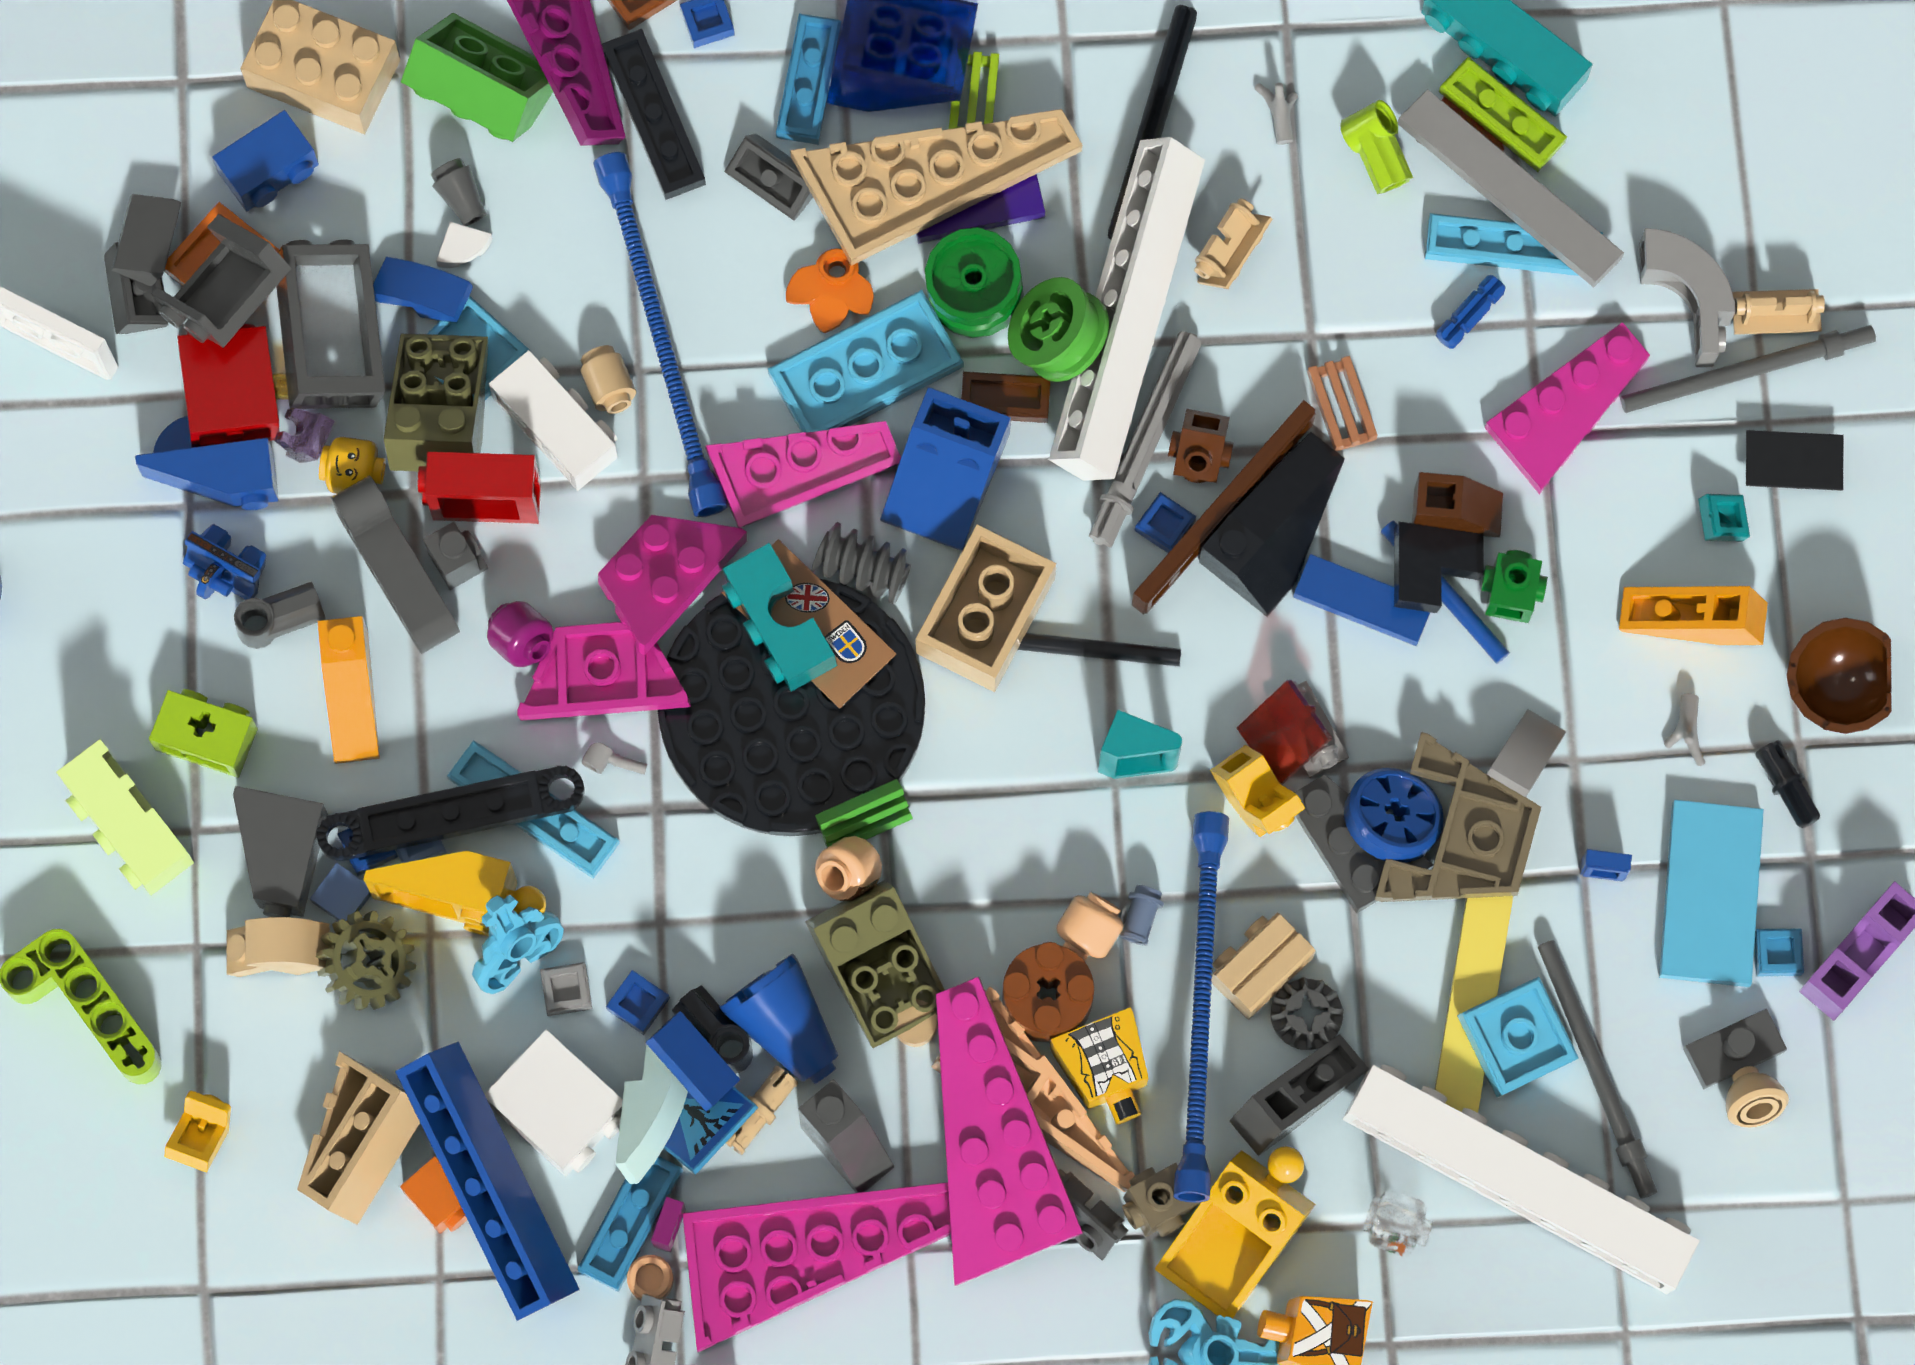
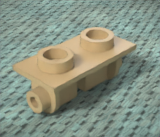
M1240 198L1237 203H1231L1228 211L1217 226L1219 231L1225 236V239L1222 240L1218 235H1212L1195 259L1197 265L1194 271L1200 276L1197 282L1203 285L1229 289L1232 282L1239 276L1241 268L1255 246L1262 240L1264 232L1273 219L1270 216L1252 214L1251 212L1254 207L1245 199Z
M1818 289L1732 292L1736 311L1733 316L1734 335L1822 331L1820 313H1824L1825 300L1823 295H1819Z

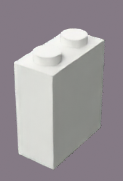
M547 1029L485 1093L490 1107L565 1177L573 1169L577 1173L583 1170L596 1154L593 1147L604 1136L611 1139L620 1129L623 1099Z

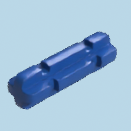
M1488 275L1478 285L1477 291L1474 290L1452 313L1451 320H1446L1437 330L1436 337L1444 346L1449 349L1455 348L1463 339L1464 332L1469 333L1490 310L1491 303L1495 304L1504 295L1506 287L1495 276Z

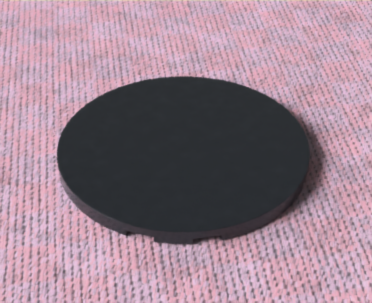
M820 579L896 653L840 709L812 681L792 692L784 680L777 684L764 660L770 657L763 643L757 646L753 644L743 626V622L748 619L737 608L733 609L728 599L722 593L709 601L704 606L705 608L687 626L683 627L667 655V661L690 699L691 707L658 710L661 736L668 758L684 785L702 804L720 817L742 828L776 836H803L821 833L815 815L895 779L900 783L916 755L925 720L924 682L916 654L905 633L893 618H890L885 611L872 602L871 598L840 582L838 584Z

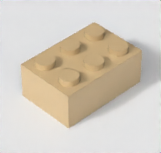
M273 0L240 69L247 88L365 134L397 69L400 57L396 42L393 39L294 0Z
M977 524L916 637V654L995 692L1055 580L1057 563Z

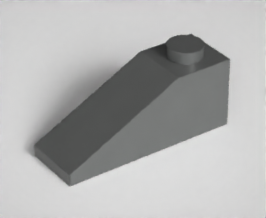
M1339 1034L1254 1094L1229 1122L1259 1156L1290 1134L1366 1073L1369 1068Z

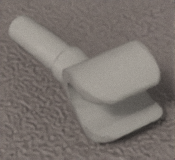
M603 743L592 744L582 759V764L598 774H602L608 763L615 767L617 766L640 774H645L648 765L622 757L614 753L612 749Z

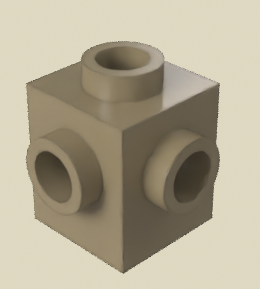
M1177 1163L1168 1166L1158 1173L1151 1167L1129 1180L1132 1187L1127 1190L1123 1197L1126 1204L1122 1205L1123 1212L1130 1225L1135 1230L1141 1228L1145 1237L1157 1231L1161 1237H1164L1185 1224L1182 1217L1193 1212L1198 1203L1183 1202L1174 1198L1175 1171L1178 1167Z

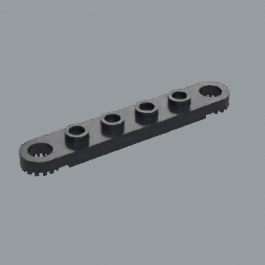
M566 765L524 772L357 808L354 811L340 814L335 813V815L327 816L321 822L317 830V841L322 852L328 858L336 861L350 860L573 811L581 804L585 794V787L578 772ZM560 778L570 780L575 787L574 793L565 801L555 800L549 794V787L552 782ZM337 826H346L353 832L352 842L343 849L333 848L328 844V835Z

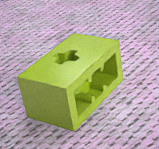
M183 689L181 694L168 690L149 737V741L154 749L239 778L258 730L253 718L249 717L250 712L232 703H224L223 708L207 703L208 698L189 689ZM208 723H211L214 731H205L202 737H200L196 731L197 727L205 729Z

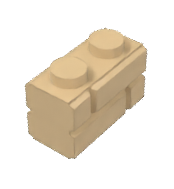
M1278 912L1269 921L1264 916H1261L1245 932L1244 935L1249 940L1242 947L1235 951L1230 946L1212 964L1216 969L1212 975V984L1247 1019H1250L1286 983L1313 959L1316 952L1314 947L1300 933H1297L1295 928Z

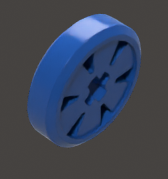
M1380 768L1364 774L1351 789L1344 805V819L1352 838L1367 853L1384 861L1391 859L1406 863L1423 857L1431 850L1443 829V809L1433 789L1418 776L1401 769ZM1388 809L1393 810V814H1386ZM1394 815L1397 817H1402L1401 820L1395 821Z

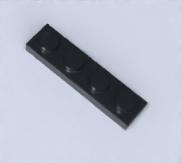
M639 29L602 43L607 62L665 200L706 185L703 172L643 30Z

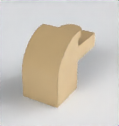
M291 917L245 920V926L227 930V975L243 977L270 970L301 975L319 971L326 967V961L317 958L316 953L323 949H328V946L324 944L321 937L330 932V924Z

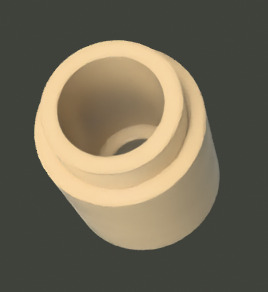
M609 345L599 346L585 353L581 358L583 365L581 374L595 408L599 411H607L609 414L626 410L631 405V400L636 396L637 392L621 354L616 353L614 348Z

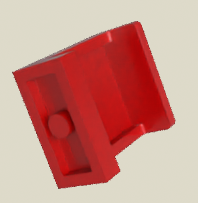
M244 324L224 348L209 339L201 343L189 333L177 336L191 447L268 438L269 441L280 440L279 418L266 326L256 327L253 324Z

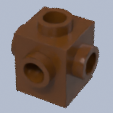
M1186 409L1182 431H1173L1168 457L1176 458L1173 475L1183 476L1186 480L1194 483H1204L1207 481L1217 483L1220 467L1229 469L1234 444L1233 442L1225 441L1230 417Z

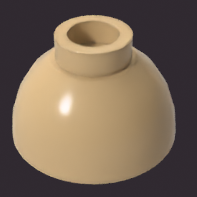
M1743 1067L1733 1074L1732 1080L1734 1083L1730 1086L1726 1096V1113L1728 1120L1732 1124L1741 1127H1757L1767 1124L1780 1116L1788 1105L1789 1097L1784 1087L1773 1077L1759 1073L1756 1067Z

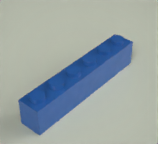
M459 1041L432 1051L396 1070L395 1072L516 1320L518 1321L580 1290Z

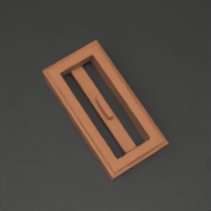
M1350 355L1341 358V361L1335 363L1333 361L1326 362L1324 366L1318 368L1317 365L1309 367L1307 374L1333 449L1337 452L1376 440L1378 435ZM1339 372H1343L1364 431L1362 434L1358 433L1338 376ZM1328 376L1349 436L1348 438L1342 439L1321 380L1322 377Z

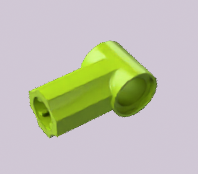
M1377 100L1341 120L1340 127L1343 138L1351 150L1360 154L1377 194L1388 192L1410 182L1409 180L1413 178V175L1395 137V134L1398 133V122L1394 112L1383 100Z

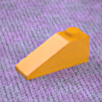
M1750 586L1624 587L1619 630L1626 633L1716 645H1763L1768 602Z
M362 616L318 621L321 665L334 762L336 764L380 759L369 636Z

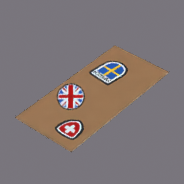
M778 539L771 546L789 575L794 592L781 598L774 605L771 617L775 622L786 627L798 626L814 618L835 655L837 666L811 681L840 709L896 653ZM742 606L736 607L749 620Z

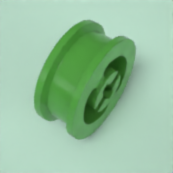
M1056 277L1045 280L1032 288L1014 310L1008 328L1010 351L1018 361L1028 367H1032L1039 376L1048 381L1061 382L1072 379L1085 371L1100 354L1109 330L1107 309L1097 297L1085 292L1078 283L1069 278Z

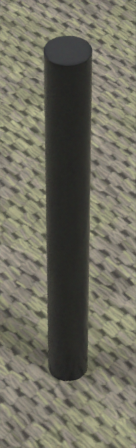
M1031 633L1025 634L1018 650L1170 666H1180L1181 649Z

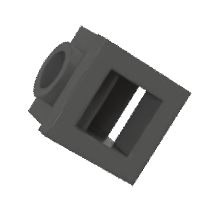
M455 522L423 539L429 557L449 590L488 569L469 530L460 532Z

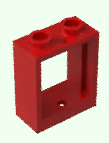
M427 452L426 466H419L418 492L422 493L423 506H429L434 521L539 524L541 479L535 455Z

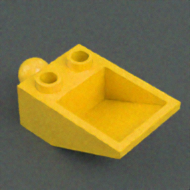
M470 851L366 870L363 878L372 898L375 900L464 923L463 928L465 930L483 936H489V927L482 923V916L488 912L486 903L497 895L503 899L509 894L518 901V904L513 909L517 914L528 907L536 908L542 913L546 910V898L541 890L534 886H523L516 890L518 882L511 862Z
M1283 1146L1275 1149L1269 1156L1268 1169L1241 1150L1228 1163L1210 1189V1200L1200 1203L1157 1264L1155 1270L1215 1315L1227 1316L1233 1319L1316 1205L1287 1184L1296 1181L1304 1170L1303 1157L1295 1148ZM1230 1186L1239 1187L1243 1192V1196L1242 1193L1236 1192ZM1268 1214H1276L1280 1218L1281 1224L1278 1223L1279 1221L1276 1218L1273 1219Z

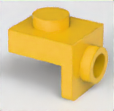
M189 1091L185 1097L184 1113L165 1146L164 1157L207 1172L229 1132L231 1106L213 1095H203L195 1091Z

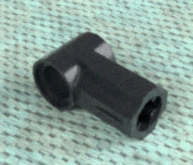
M701 985L689 991L679 1000L678 1004L672 1009L674 1015L681 1011L718 1054L720 1047L729 1040H736L743 1044L742 1051L738 1056L734 1058L721 1056V1058L735 1074L746 1070L753 1058V1049L745 1030L737 1026L722 1012L720 1005Z

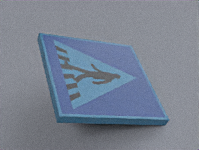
M733 1087L713 1107L705 1111L688 1092L680 1117L664 1149L696 1175L758 1107Z

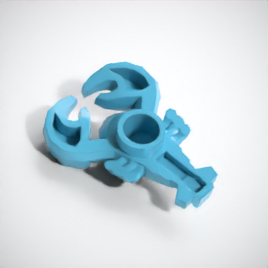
M510 894L504 899L498 895L490 899L486 903L488 912L482 916V923L489 927V937L482 944L483 958L475 963L472 976L479 988L490 994L504 991L521 972V967L516 961L525 957L532 963L555 950L562 940L564 928L556 915L550 911L542 913L532 907H528L517 914L513 909L518 904V901Z
M1173 1299L1161 1305L1152 1317L1148 1332L1150 1346H1158L1160 1335L1164 1328L1170 1330L1169 1336L1164 1339V1347L1173 1345L1190 1329L1192 1336L1182 1344L1177 1353L1183 1365H1279L1277 1363L1279 1342L1268 1339L1262 1347L1258 1346L1257 1343L1238 1339L1242 1325L1241 1322L1237 1319L1233 1320L1231 1317H1223L1222 1315L1216 1316L1217 1331H1212L1203 1311L1191 1300ZM1158 1356L1150 1357L1148 1365H1159ZM1164 1357L1163 1365H1178L1175 1361Z

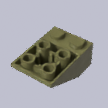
M401 333L383 438L390 471L418 472L419 466H426L427 452L481 453L488 337ZM437 378L444 380V385Z
M884 880L876 884V886L854 900L843 901L805 921L828 969L872 1048L910 1030L935 1013L937 1015L936 994L945 991L895 888ZM916 999L925 1001L928 1004L918 1005ZM912 1006L921 1012L935 1010L894 1031L898 1023V1013Z

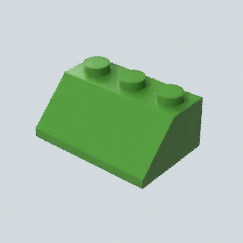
M451 13L415 39L401 79V83L412 88L418 96L434 100L451 109L455 116L465 120H472L487 128L494 137L511 142L515 141L532 127L553 93L534 55L455 13Z

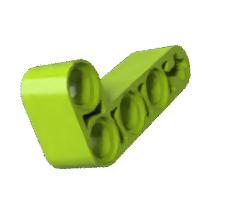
M63 929L49 930L2 964L0 968V984L15 1002L32 1004L59 987L125 1078L135 1084H147L159 1075L162 1065L158 1051L87 953L68 931ZM60 944L71 945V952L66 960L59 963L50 961V954L56 946ZM22 971L33 972V980L28 987L19 990L13 988V980L18 973ZM87 979L97 981V988L90 997H76L77 986L82 981ZM111 1015L123 1017L122 1026L117 1032L113 1034L102 1033L101 1026L107 1017ZM129 1043L143 1056L145 1064L139 1069L133 1064V1060L123 1048Z

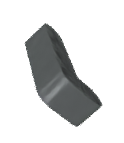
M369 475L332 496L331 500L344 528L419 652L423 654L460 633L453 616L393 519L388 504L372 477Z

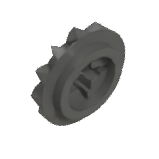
M1302 977L1286 983L1276 994L1271 1006V1022L1275 1032L1285 1043L1297 1049L1313 1050L1321 1048L1336 1037L1342 1025L1344 1009L1337 992L1326 985L1323 980ZM1304 996H1307V1001L1310 1002L1312 1009L1326 1011L1314 1016L1310 1027L1311 1031H1308L1303 1017L1288 1015L1301 1009Z

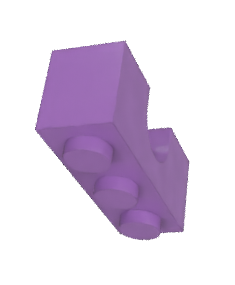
M1894 881L1799 992L1835 1021L1915 928V898Z

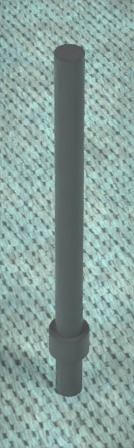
M1869 325L1841 334L1837 330L1821 334L1818 340L1621 396V405L1624 412L1628 413L1820 357H1824L1825 360L1844 355L1845 350L1876 342L1875 331Z
M1555 941L1543 943L1538 946V950L1619 1145L1615 1150L1622 1167H1628L1640 1199L1657 1193V1189L1644 1160L1648 1155L1641 1139L1636 1140Z

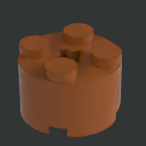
M1046 942L1024 950L1011 962L1003 981L1002 1002L1011 1019L1025 1029L1024 1033L1029 1040L1050 1042L1052 1038L1084 1026L1089 1018L1094 997V982L1089 967L1077 953L1057 943ZM1044 987L1047 990L1052 987L1055 988L1056 1000L1049 996L1041 1000L1039 998L1040 988Z

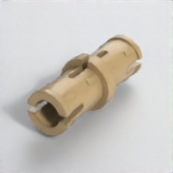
M776 1065L753 1097L747 1096L748 1099L757 1105L758 1109L732 1135L726 1144L730 1148L733 1146L734 1151L743 1155L745 1149L766 1123L771 1125L775 1120L774 1112L793 1088L799 1084L798 1081L788 1072L785 1075L784 1069Z

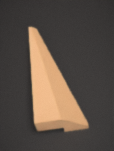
M992 987L987 988L985 992L1047 1143L1116 1188L1126 1192L1131 1187L1129 1180L1135 1176L1134 1173L1127 1170L1112 1150V1144L1107 1137L1100 1134L1086 1115L1087 1111L1058 1072L1045 1055H1041L1024 1033L1025 1029L1011 1019L1005 1006L999 1000L1000 996ZM940 1054L931 1066L939 1073H941Z

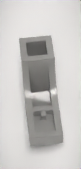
M1645 228L1639 242L1640 284L1666 287L1678 294L1686 302L1694 321L1695 367H1713L1719 353L1725 352V326L1730 325L1736 312L1734 297L1728 279L1717 262L1696 243L1669 231Z

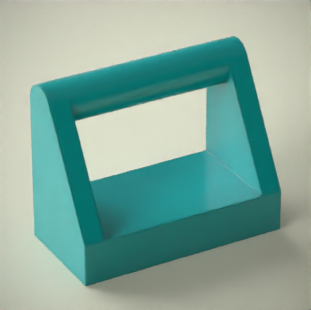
M1117 710L1101 749L1098 773L1118 779L1174 771L1178 766L1182 737L1176 732Z

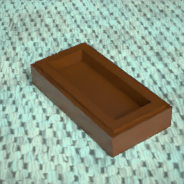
M963 371L962 400L1011 417V421L1048 423L1050 381L1041 376Z

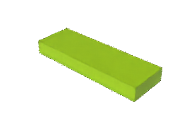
M1467 57L1440 86L1439 93L1537 172L1566 143L1567 136L1470 57Z

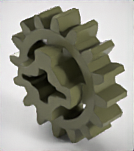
M359 911L347 915V921L340 919L332 924L335 933L328 932L322 935L321 940L328 946V949L317 952L316 957L326 961V967L320 969L317 973L318 976L330 977L331 982L325 988L327 993L337 989L341 992L339 1004L344 1005L354 999L355 1010H363L368 1007L369 1003L373 1010L385 1006V999L388 1002H393L401 997L397 988L404 989L411 985L412 982L404 973L416 969L415 963L406 960V955L414 951L415 948L414 945L403 946L401 940L405 937L407 931L402 929L394 932L391 929L394 918L391 916L379 923L377 911L366 913L364 918ZM365 932L374 934L380 939H369ZM366 954L370 958V961L366 964L367 968L362 963ZM353 982H362L368 989L373 988L374 990L362 989L354 985Z

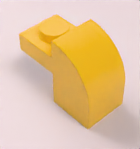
M1244 745L1210 769L1229 803L1245 824L1259 837L1288 827L1294 821L1295 816L1305 809L1299 796L1278 782L1264 756L1247 745Z

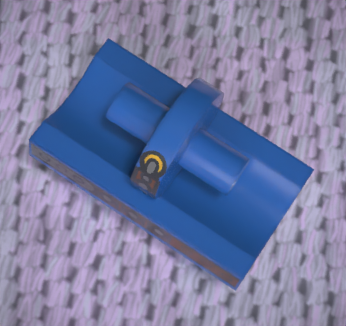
M212 524L201 535L194 531L189 534L185 539L187 552L183 559V565L190 568L188 575L199 581L196 595L203 599H208L214 591H217L225 597L230 592H233L245 600L255 598L258 594L259 578L265 568V552L251 545L246 546L239 556L227 551L231 546V536L226 530L215 524Z

